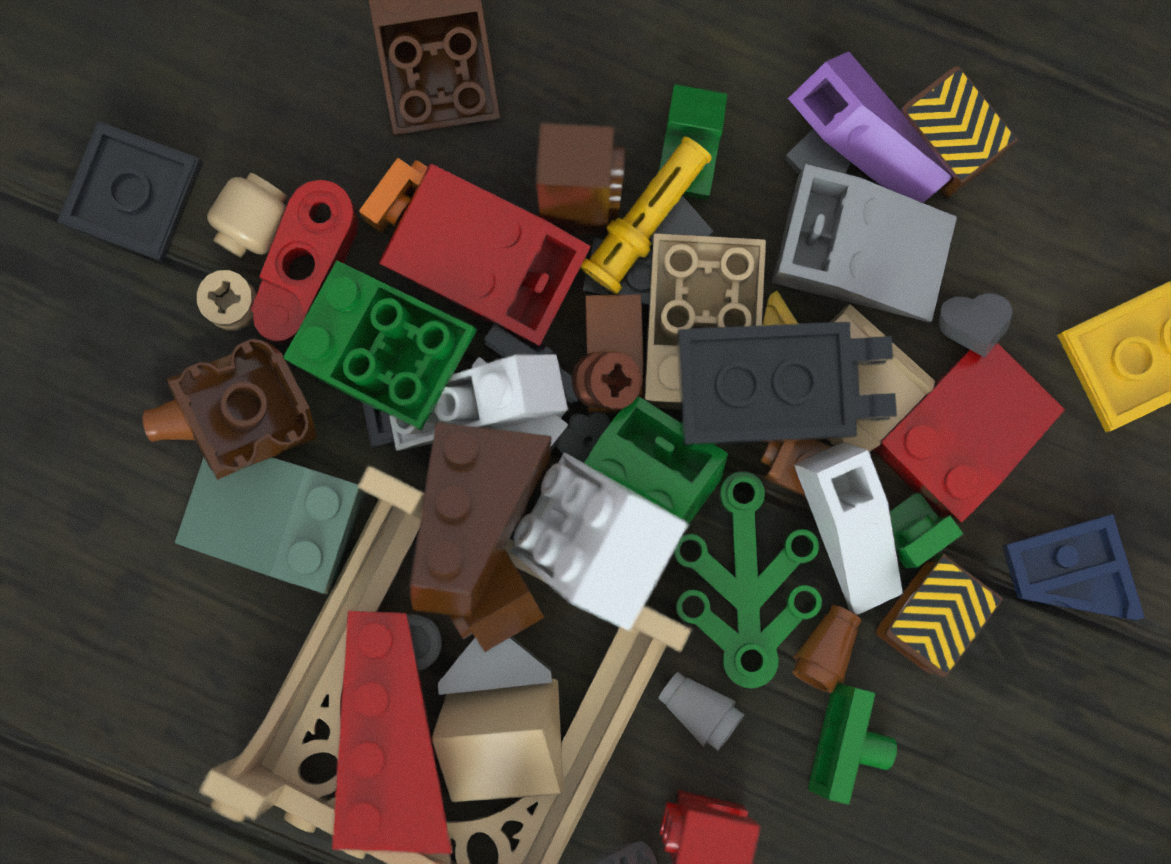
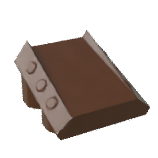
M250 339L237 345L231 355L210 363L199 362L184 369L183 373L166 379L196 443L217 480L317 438L310 408L285 359H283L282 353L269 341L264 342L262 340Z

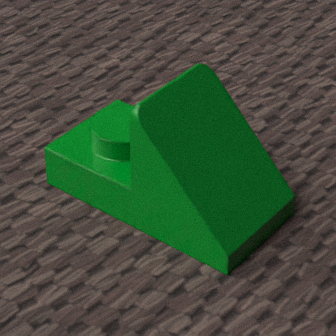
M674 84L659 171L681 144L684 136L697 142L712 156L710 162L706 163L682 196L709 200L718 146L723 131L727 93Z

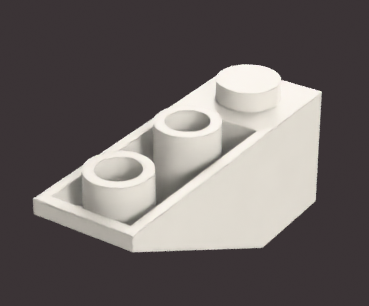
M513 355L452 375L422 431L390 416L396 451L432 444L436 422L500 429L568 411L557 355Z
M842 442L795 463L796 472L849 610L858 615L903 594L888 502L869 451Z

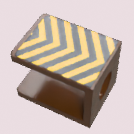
M958 66L950 69L908 101L902 108L905 118L953 176L951 180L939 189L946 199L999 160L1018 141L1017 137Z
M944 554L934 555L922 564L903 590V594L897 598L875 628V634L928 674L936 673L938 676L946 677L997 609L1003 598Z

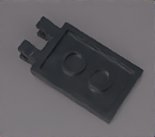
M850 322L679 329L677 331L683 446L853 438L857 436L856 420L885 421L889 420L890 417L897 416L896 393L860 395L858 365H884L887 360L893 359L892 336L851 339Z

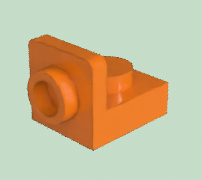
M397 158L359 210L364 222L381 234L389 223L396 227L412 199L409 197L413 190L416 191L428 167L415 160L412 166H409Z

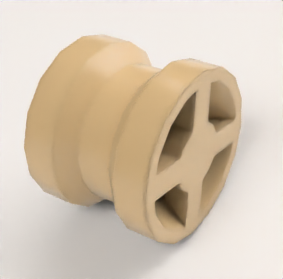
M219 270L207 275L200 283L197 291V305L201 314L217 327L228 331L240 330L249 326L253 321V313L250 310L257 293L255 288L240 274L230 270ZM227 287H229L228 293L224 294L222 297H216L221 296L222 293L227 291Z

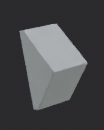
M513 637L484 652L477 639L474 638L439 681L438 692L439 695L552 683V669Z

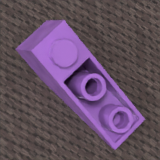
M849 51L826 61L788 98L826 143L882 187L924 203L953 178L911 123Z

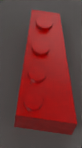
M348 611L332 849L433 854H452L453 852L410 621L406 613Z

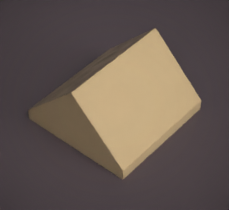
M552 679V683L446 694L432 736V742L452 802L564 794L558 680Z

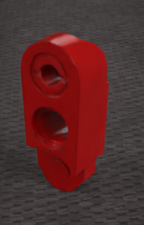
M325 180L307 182L296 189L289 199L259 276L262 282L250 310L253 313L254 326L270 342L277 344L292 342L336 261L345 262L350 247L357 235L359 220L356 208L345 190L334 182ZM322 203L329 206L331 210L330 219L324 223H315L313 220L319 204ZM302 256L314 258V271L309 277L304 280L290 279L289 269L295 259Z

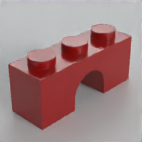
M678 790L676 803L667 801L665 803L659 835L662 836V843L665 844L664 851L669 852L673 864H752L760 826L755 819L748 818L749 811L742 804Z

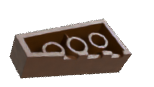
M541 123L537 173L540 218L567 233L607 235L606 227L608 220L619 218L625 147L613 146L614 127Z

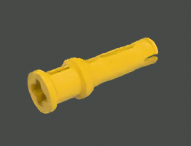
M684 136L681 144L652 179L623 220L617 218L609 223L606 227L609 234L590 259H584L580 269L602 287L617 295L622 289L620 281L638 257L645 258L651 251L650 246L652 243L649 241V238L671 209L678 203L681 196L706 163H709L712 159L709 152L694 140Z

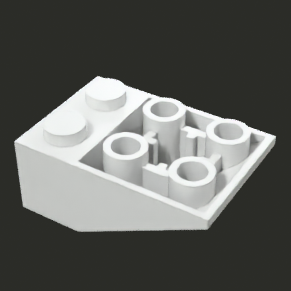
M564 452L559 463L554 464L547 471L541 486L542 494L531 514L526 515L518 524L514 534V545L510 552L571 603L630 631L684 532L687 523Z

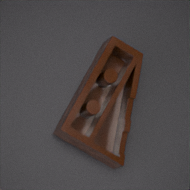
M436 422L410 585L413 610L472 616L503 556V550L516 524L520 523L527 509V503L540 478H543L549 466L552 436Z

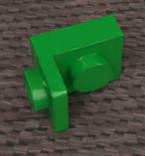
M920 493L912 494L889 511L896 556L905 568L919 567L963 535L950 515L938 517Z

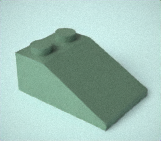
M203 457L175 543L270 577L323 594H330L339 577L366 491L358 488V484L272 457L217 480Z

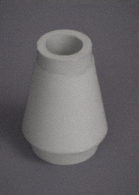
M679 672L672 677L658 698L667 705L666 707L703 747L708 743L717 751L729 739L745 715L734 707L736 701L690 678L684 677Z

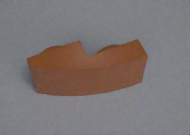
M641 294L586 296L587 355L599 352H621L629 355L637 363L641 371L642 385L638 396L643 399ZM609 372V376L611 378H615L613 377V374ZM587 406L588 414L594 411L619 413L622 409L592 408Z

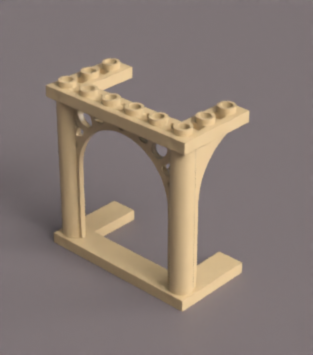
M370 466L365 472L358 488L378 497L379 500L267 716L243 753L211 769L200 790L203 794L213 798L211 807L233 820L243 821L245 816L255 819L275 805L286 811L283 818L293 826L310 833H314L316 827L333 835L335 797L331 798L327 795L336 790L337 774L327 782L314 784L302 778L300 767L303 761L314 753H330L338 759L348 611L378 612L419 532L425 494ZM509 538L504 549L515 567L546 582L510 552L514 545V540ZM645 606L640 610L630 631L621 626L619 627L561 742L564 794L521 797L512 805L486 817L467 821H447L450 838L456 842V862L451 860L450 854L342 851L360 859H364L366 853L386 864H472L468 857V840L473 834L483 832L489 835L497 846L499 855L497 864H558L666 646L668 645L681 651L691 630ZM327 694H329V707H323L322 704ZM318 719L323 720L329 726L330 736L328 739H315L304 743L308 731L313 735L316 734ZM538 802L534 813L530 814L527 808ZM511 820L523 824L521 830L513 835V838L520 840L515 850L511 849L510 841L501 829L505 822Z

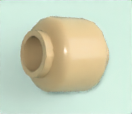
M250 173L246 179L242 177L231 178L207 214L209 224L218 231L213 241L239 258L243 257L246 250L254 254H266L270 251L284 215L286 205L283 203L287 196L278 188L253 173Z

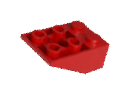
M429 164L378 264L491 325L496 324L515 338L540 346L591 246L548 221L433 164Z

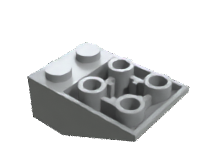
M805 164L797 178L772 283L931 323L957 217L860 177Z

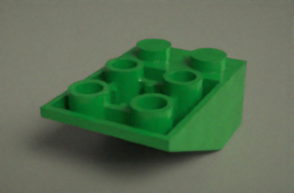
M337 260L283 359L331 387L422 431L477 329Z
M637 396L633 403L619 411L603 432L584 463L687 523L688 526L721 481L728 453L714 444L683 446L682 424Z

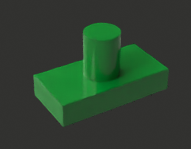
M837 683L834 691L830 693L808 791L825 799L849 805L859 764L883 770H889L892 767L897 753L895 738L867 731L876 693Z

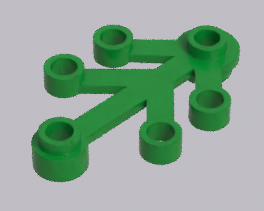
M739 471L728 476L722 482L719 489V499L723 508L732 514L735 577L707 552L705 541L698 535L687 534L680 537L673 550L674 558L681 566L695 570L737 609L738 633L710 610V602L707 596L698 590L683 592L676 601V612L683 621L697 625L724 650L723 667L731 681L744 688H758L767 684L777 672L779 664L777 647L803 619H809L818 614L822 606V599L819 592L811 586L800 585L794 587L787 595V606L762 631L760 628V607L800 563H806L815 558L819 550V543L816 536L808 530L800 529L791 532L785 538L781 552L758 576L755 511L761 507L764 501L765 489L761 480L756 475L746 471ZM738 483H746L753 490V497L747 504H741L733 497V488ZM796 536H804L810 542V552L805 557H798L792 552L791 543ZM692 540L700 546L701 553L696 561L688 562L681 557L680 546L684 541ZM801 591L810 593L814 601L813 607L806 613L799 612L794 606V598ZM689 596H697L703 603L702 613L694 618L686 616L682 609L683 601ZM747 650H756L761 656V664L756 670L747 671L741 665V657Z

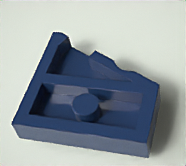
M1113 514L1002 545L1018 599L1129 620L1145 618Z

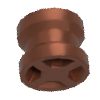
M621 352L589 353L578 361L572 373V388L576 397L584 405L592 408H624L633 403L639 395L642 385L641 371L637 363L629 355ZM609 372H611L613 374V377L615 378H611L609 376Z

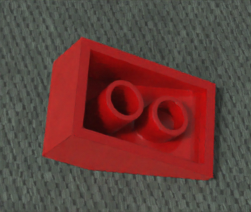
M998 343L986 357L969 349L935 382L933 391L927 394L884 437L880 445L874 448L873 451L915 493L922 494L939 517L950 515L956 524L962 523L1004 481L1065 409Z

